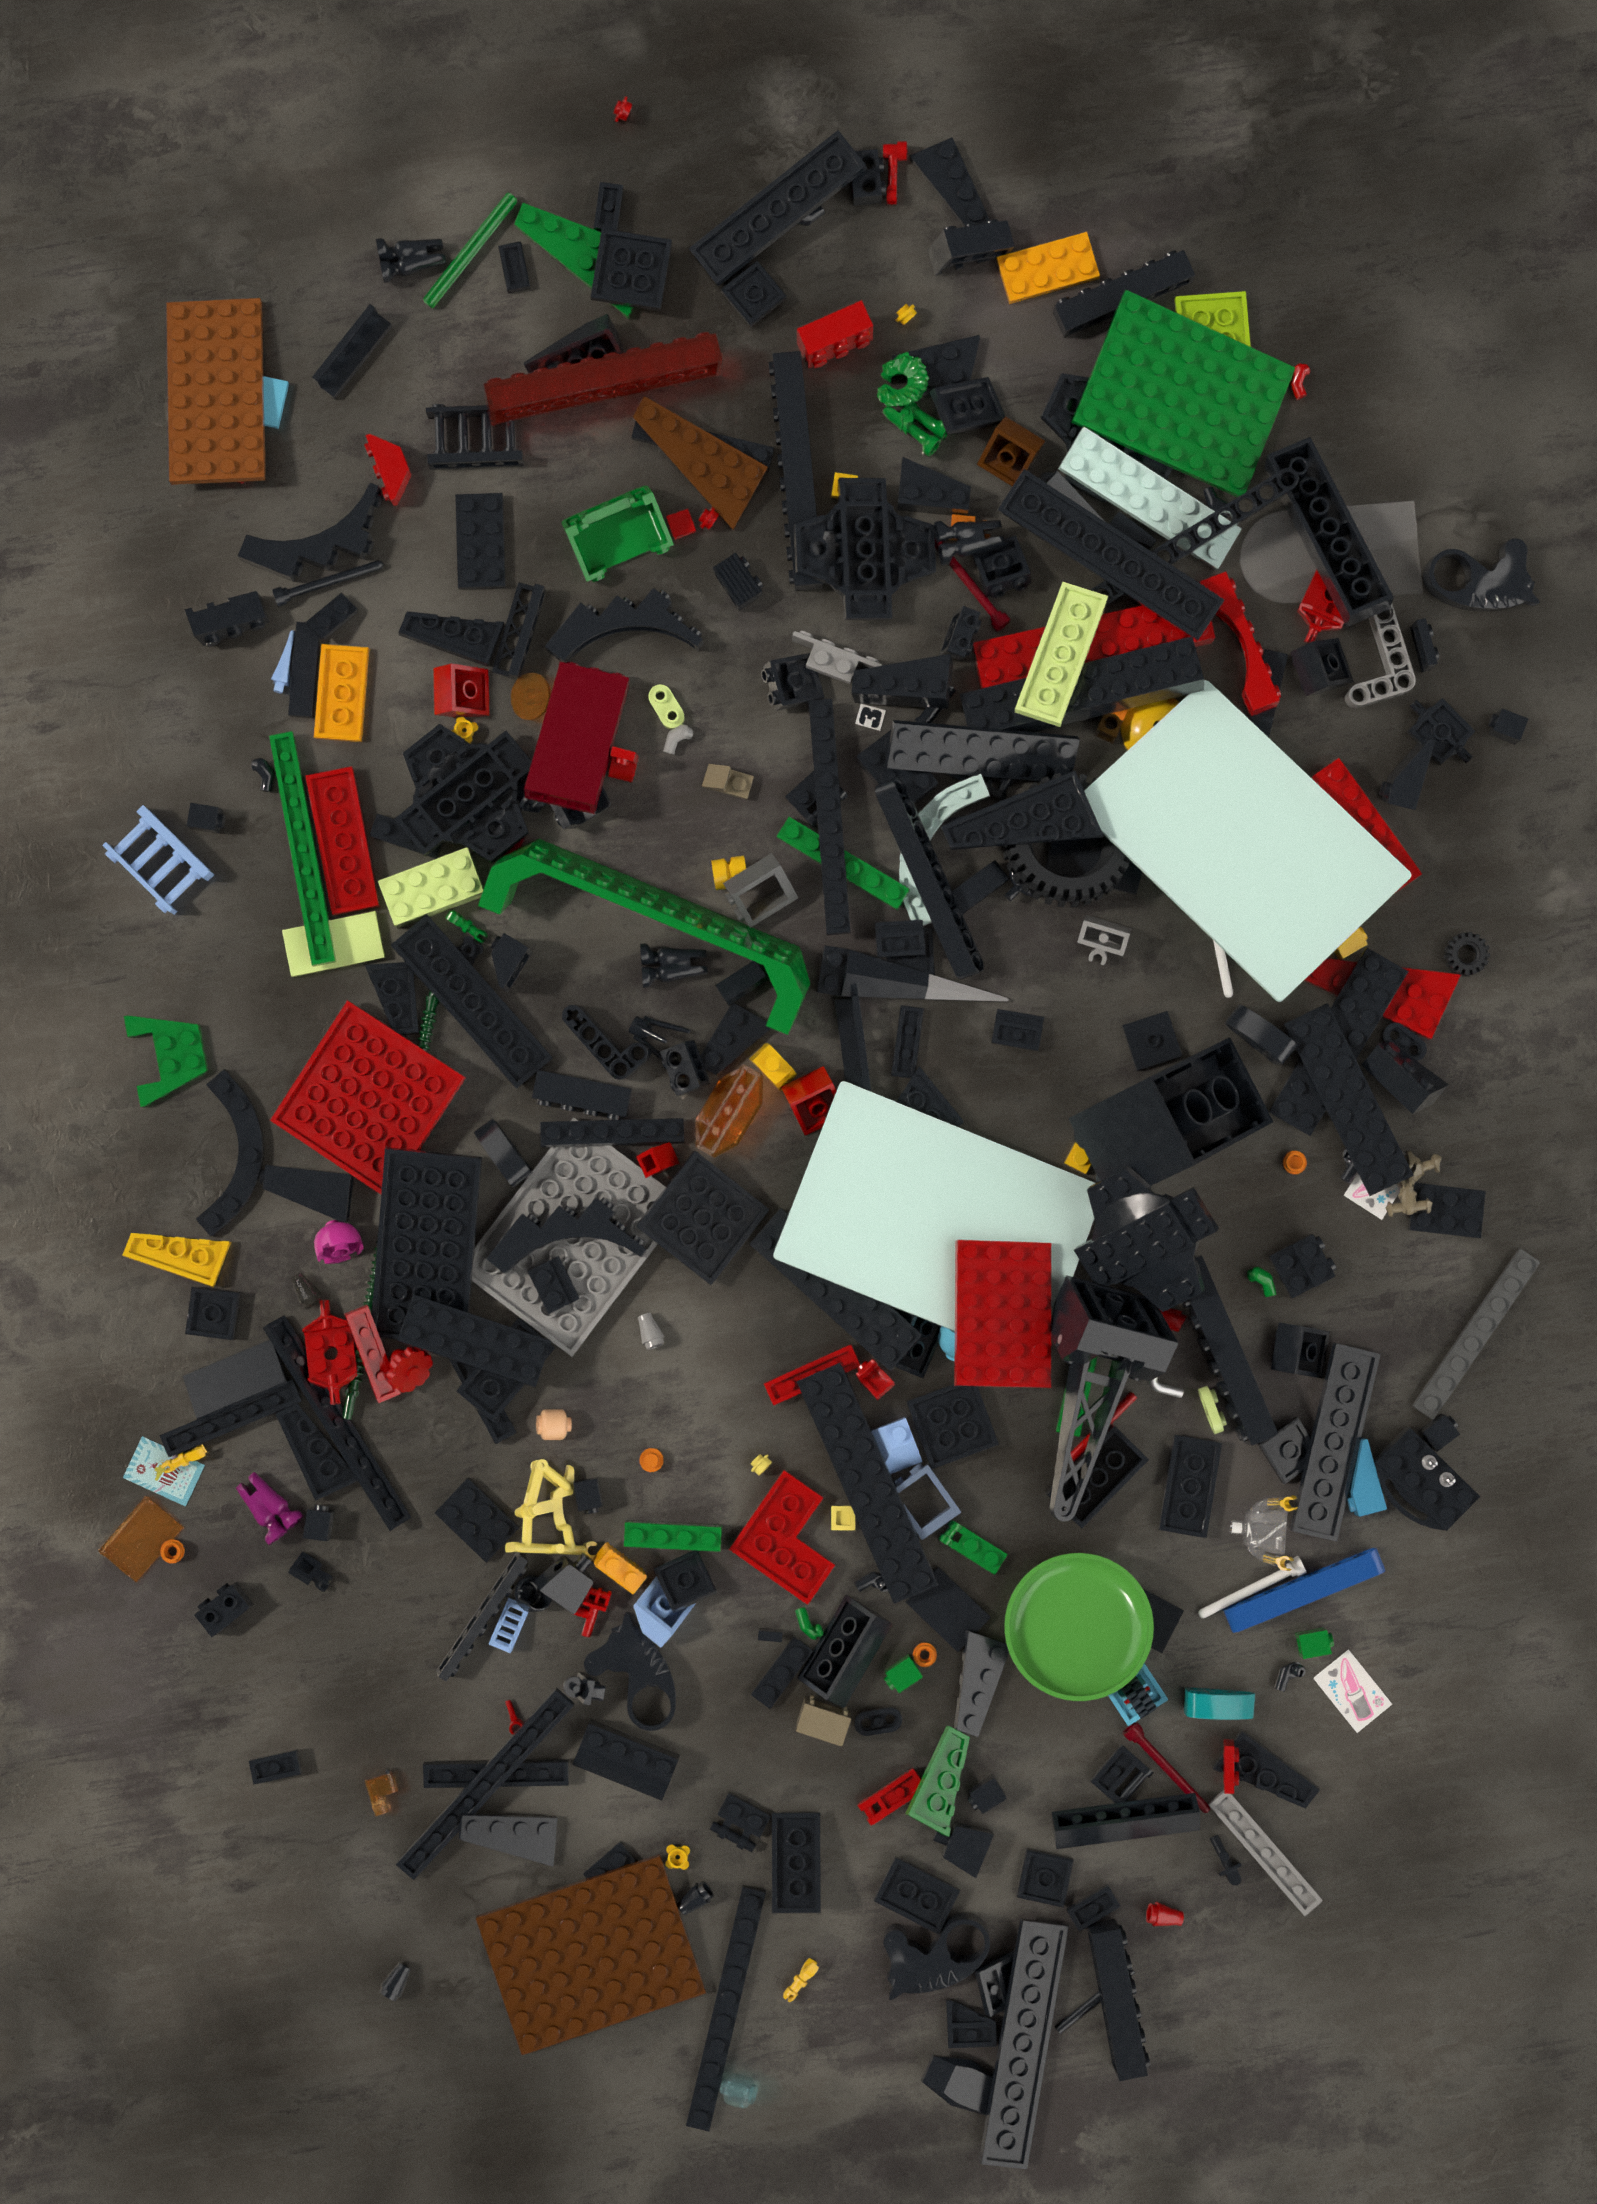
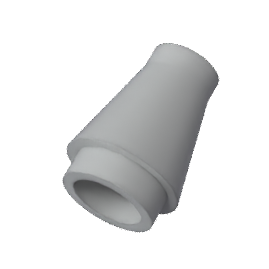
M646 1313L639 1316L638 1321L642 1345H645L646 1350L663 1345V1338L665 1336L653 1319L652 1314Z

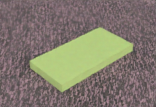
M376 911L329 920L337 961L335 963L313 967L311 965L305 927L300 926L282 930L291 977L385 958Z

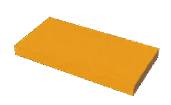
M321 644L314 727L315 739L362 742L370 650L368 647Z

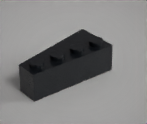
M951 654L855 670L851 691L854 702L860 704L948 709L953 672Z

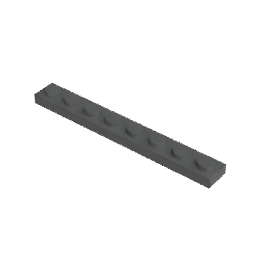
M1522 1249L1517 1250L1412 1407L1431 1420L1435 1419L1540 1264V1261Z

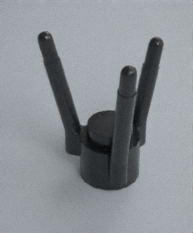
M636 1016L628 1031L634 1035V1040L649 1045L651 1052L661 1060V1053L645 1039L650 1036L662 1043H667V1039L652 1032L653 1026L650 1024L688 1034L691 1032L690 1029L657 1021L647 1016H644V1018Z

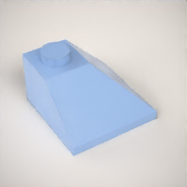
M905 1417L871 1430L890 1474L922 1462Z
M656 1576L634 1604V1609L642 1633L661 1648L674 1634L695 1604L673 1613Z

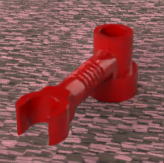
M897 141V144H883V159H888V204H897V162L907 161V141Z

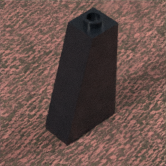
M265 1165V1170L261 1171L260 1184H263L264 1190L340 1222L349 1223L354 1176L351 1174Z

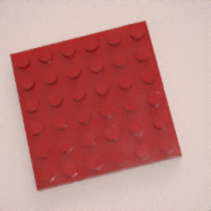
M347 1000L270 1121L381 1194L385 1148L420 1150L466 1077Z

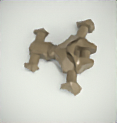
M1406 1151L1404 1157L1414 1176L1397 1183V1187H1400L1398 1198L1401 1203L1392 1204L1388 1201L1385 1209L1390 1217H1393V1213L1402 1212L1406 1215H1412L1420 1210H1426L1428 1214L1431 1212L1433 1204L1428 1198L1424 1201H1416L1417 1193L1414 1191L1413 1185L1421 1176L1425 1175L1424 1171L1434 1169L1436 1173H1440L1439 1167L1442 1157L1438 1154H1433L1431 1160L1421 1162L1411 1151Z

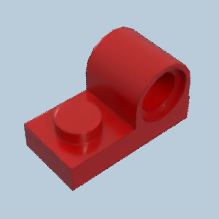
M612 746L610 754L612 760L608 777L632 783L639 756L636 752Z

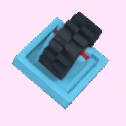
M1145 1663L1128 1684L1115 1693L1108 1695L1128 1726L1140 1718H1144L1168 1700Z

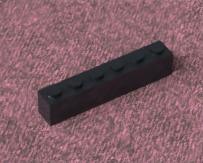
M1171 251L1165 254L1164 258L1159 261L1150 260L1144 263L1142 268L1138 270L1129 269L1120 275L1121 277L1112 280V278H1108L1102 281L1096 288L1091 289L1088 287L1079 291L1078 295L1073 298L1064 297L1058 300L1056 305H1054L1053 315L1063 337H1068L1114 317L1125 290L1151 301L1193 283L1195 273L1185 251Z
M1196 1793L1051 1812L1056 1849L1200 1830V1810Z

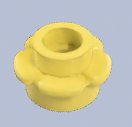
M759 1454L751 1462L753 1466L751 1472H755L760 1476L772 1464V1461L768 1458L769 1455L766 1454L763 1457Z

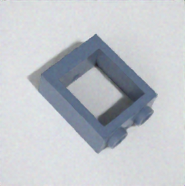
M919 1463L909 1471L911 1475L903 1480L900 1477L894 1481L898 1492H901L927 1473L949 1504L948 1508L921 1527L905 1506L915 1531L923 1540L960 1514L961 1511L929 1465L925 1464L923 1466Z

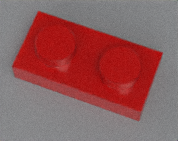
M1224 1739V1794H1234V1786H1239V1771H1234V1762H1239V1747H1234L1233 1739Z

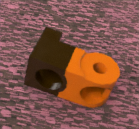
M1128 709L1104 714L1094 736L1114 744Z

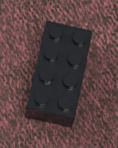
M1113 1424L1108 1428L1075 1516L1072 1518L1081 1529L1149 1461ZM1084 1453L1074 1462V1464H1076L1084 1456ZM1072 1476L1063 1484L1062 1492L1065 1500L1073 1493L1075 1485ZM1052 1486L1045 1492L1050 1498Z

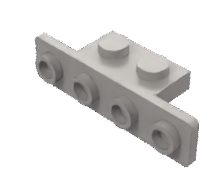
M794 631L792 635L793 642L812 649L806 663V668L844 683H851L857 667L866 669L882 666L873 657L866 656V658L858 656L856 651L850 648L840 649L835 647L833 642L826 639L819 641L806 631Z

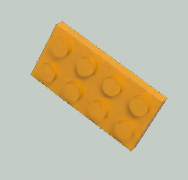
M1087 232L1002 255L996 259L1009 304L1100 278Z

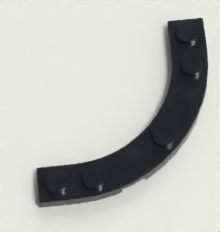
M223 1069L206 1085L224 1105L233 1120L238 1137V1160L234 1175L226 1190L209 1208L196 1218L197 1222L210 1237L215 1236L230 1223L248 1203L256 1183L259 1181L264 1158L263 1132L256 1114L257 1112L247 1094L226 1069Z

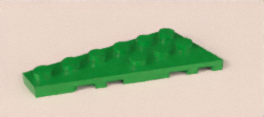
M522 203L514 223L515 228L536 245L542 247L553 259L559 261L569 272L592 290L601 232ZM609 303L629 320L633 307Z

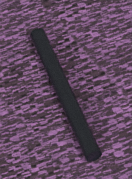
M1133 1969L1128 1970V1972L1131 1973V1976L1135 1974V1971ZM1099 1991L1055 2026L1056 2030L1062 2034L1100 2003L1101 1996Z

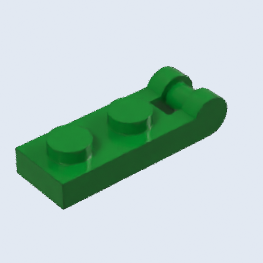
M951 1519L947 1523L948 1528L944 1534H940L938 1540L995 1575L1008 1554ZM956 1531L962 1534L958 1542L952 1539Z

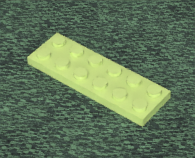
M1062 582L1015 707V713L1061 727L1108 596Z

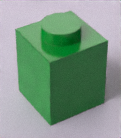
M1324 1627L1295 1632L1299 1656L1302 1659L1332 1654L1331 1647H1334L1333 1636Z
M907 1654L885 1670L887 1677L884 1680L891 1690L896 1688L898 1693H901L921 1679L923 1675L910 1655Z

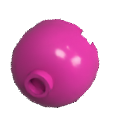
M338 1220L327 1222L316 1234L314 1240L317 1260L320 1262L321 1259H324L325 1264H335L350 1260L349 1254L356 1252L359 1255L364 1249L358 1230L351 1224L339 1222Z

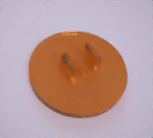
M526 673L517 679L511 691V705L517 716L524 720H536L546 712L551 695L547 680L537 673Z

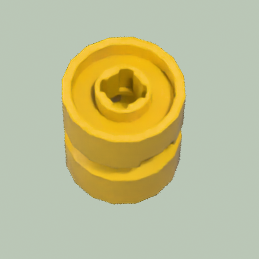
M744 855L731 857L729 862L724 858L711 860L715 889H726L723 883L746 869Z

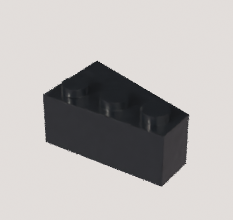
M993 219L980 225L973 222L960 228H956V226L944 228L942 233L928 248V253L936 276L942 274L943 269L955 266L956 270L964 268L963 263L977 261L980 264L995 260L999 256L1009 254L1015 245L1008 221L998 222V219Z
M902 457L897 510L968 516L971 486Z
M257 591L230 597L227 599V602L216 606L214 602L207 603V609L193 612L192 608L184 609L194 637L203 646L212 647L218 645L221 642L220 640L227 637L234 639L242 636L244 631L250 629L257 631L264 628L265 624L270 621L260 594Z

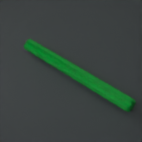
M509 192L505 194L425 295L423 301L430 308L436 306L516 205L517 199Z

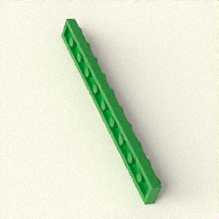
M293 731L270 735V744L311 965L315 967L335 963L337 961Z

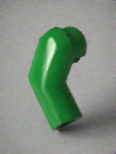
M806 1607L795 1610L800 1629L810 1639L816 1640L817 1637L824 1635L820 1624L815 1626L811 1624Z

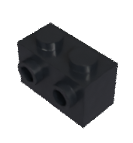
M237 1582L231 1586L226 1583L216 1591L218 1594L216 1598L212 1601L207 1598L197 1606L199 1611L194 1616L211 1638L254 1605Z

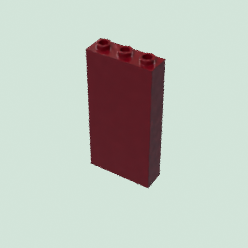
M574 662L559 663L524 788L525 798L595 814L612 746L615 742L629 690V677L616 672H603L596 667H581Z

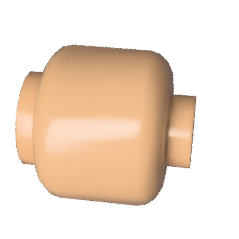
M545 1409L536 1417V1432L541 1435L543 1440H563L567 1432H571V1417H567L563 1409Z

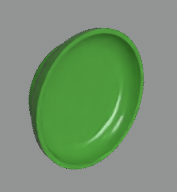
M1064 1554L1048 1559L1034 1567L1016 1586L1005 1614L1006 1644L1018 1670L1039 1690L1064 1700H1095L1106 1697L1123 1688L1138 1674L1144 1665L1153 1640L1154 1625L1151 1606L1138 1581L1119 1564L1093 1554Z

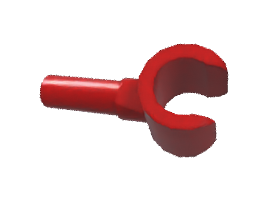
M508 1700L505 1703L511 1720L509 1731L513 1735L515 1731L512 1726L515 1724L521 1726L524 1722L517 1718L512 1702Z

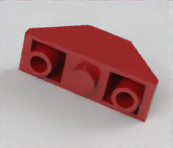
M367 434L365 436L368 443L364 444L369 458L374 456L376 465H373V469L377 479L382 478L385 485L381 487L386 501L390 500L393 506L399 504L412 475L401 447L372 434Z

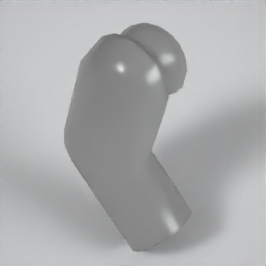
M679 725L670 730L663 752L674 755L679 741L692 738V728L688 727V725Z

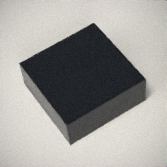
M759 1628L758 1640L782 1642L783 1630Z

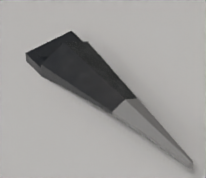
M827 945L823 947L816 989L818 993L846 997L859 995V997L974 1001L1009 1000L1000 995L850 949Z

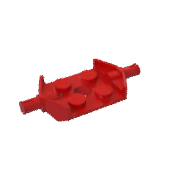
M1317 569L1297 610L1309 626V632L1304 640L1306 644L1309 642L1311 635L1310 642L1315 641L1318 633L1341 630L1344 624L1334 602L1325 597L1327 588Z
M321 1300L319 1301L320 1317L302 1329L305 1335L309 1372L308 1381L328 1389L330 1405L341 1404L339 1395L341 1387L350 1383L358 1375L354 1339L347 1321L330 1314V1301ZM329 1348H336L338 1351L337 1357L333 1360H328L325 1357V1353Z

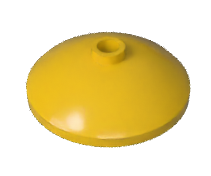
M1175 698L1128 709L1120 728L1121 738L1126 749L1129 750L1154 727L1155 722L1162 720L1180 702Z

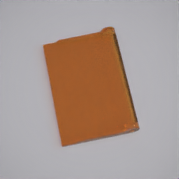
M145 1496L98 1552L137 1582L160 1555L162 1544L167 1540L174 1539L183 1529V1526L151 1498Z

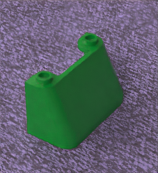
M649 486L633 489L572 515L561 522L586 581H599L605 577L604 574L609 567L649 550L656 552L657 555L670 550V546L674 545L655 496Z

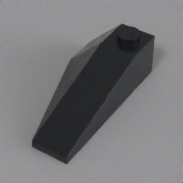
M605 314L585 323L524 362V366L532 381L536 384L561 381L563 378L575 376L586 378V375L600 374V376L609 375L628 367L629 362L619 334L609 315Z

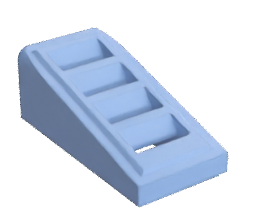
M508 1598L489 1642V1645L508 1653L513 1651L528 1615V1612L524 1611L517 1604L516 1600ZM512 1607L522 1611V1616L510 1612L509 1608ZM506 1616L519 1621L518 1625L506 1621ZM502 1625L515 1630L514 1634L501 1630ZM498 1635L510 1639V1644L497 1639Z

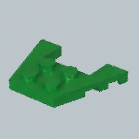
M124 1016L127 1037L131 1038L152 1033L161 1078L159 1082L137 1086L140 1107L150 1105L155 1100L168 1095L171 1091L208 1072L200 1025Z

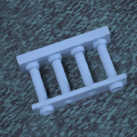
M142 805L136 811L141 816L139 819L140 823L114 848L105 842L103 846L108 850L105 855L114 863L119 861L158 900L155 904L164 913L169 911L175 915L178 911L171 904L196 879L199 880L202 877L209 881L214 874L147 807ZM153 828L158 833L155 836L157 839L130 864L121 854L146 829L150 830ZM169 844L175 850L172 853L173 856L147 881L138 870L160 848L166 847ZM186 861L191 866L190 872L163 897L155 887L180 862Z

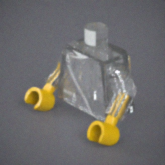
M1294 1495L1285 1498L1266 1497L1253 1504L1251 1510L1245 1511V1521L1231 1520L1230 1525L1231 1534L1243 1535V1544L1248 1546L1250 1554L1261 1562L1278 1566L1284 1571L1292 1570L1286 1568L1284 1562L1286 1560L1294 1561L1292 1557L1280 1556L1285 1553L1288 1511L1298 1508L1289 1505V1500L1297 1499Z

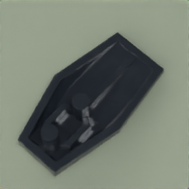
M932 2054L921 2082L951 2106L983 2115L987 2114L993 2074L971 2059Z

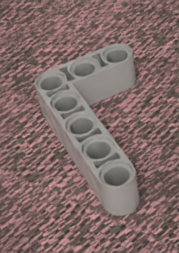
M1393 605L1385 611L1387 615L1386 620L1379 619L1377 615L1369 618L1386 675L1351 687L1345 694V702L1350 708H1361L1403 695L1415 686V675ZM1384 632H1389L1393 635L1394 640L1392 643L1385 641ZM1391 655L1399 656L1401 660L1400 665H1394L1391 662ZM1398 677H1403L1407 680V688L1399 686ZM1376 684L1384 686V695H1380L1375 691ZM1353 691H1359L1362 694V702H1357L1353 699Z

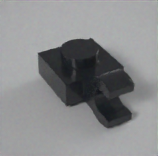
M303 1551L288 1571L289 1574L306 1585L313 1581L315 1586L322 1592L327 1590L333 1579L330 1574L320 1570L322 1563Z

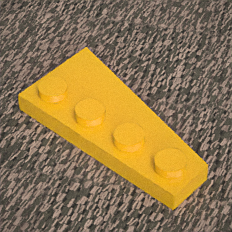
M131 1233L123 1256L214 1288L231 1242Z

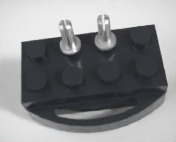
M1405 1427L1374 1458L1380 1486L1387 1500L1402 1515L1420 1525L1447 1531L1481 1497L1409 1427ZM1387 1479L1392 1481L1394 1487L1405 1501L1427 1515L1425 1520H1421L1406 1511L1394 1499L1385 1484Z

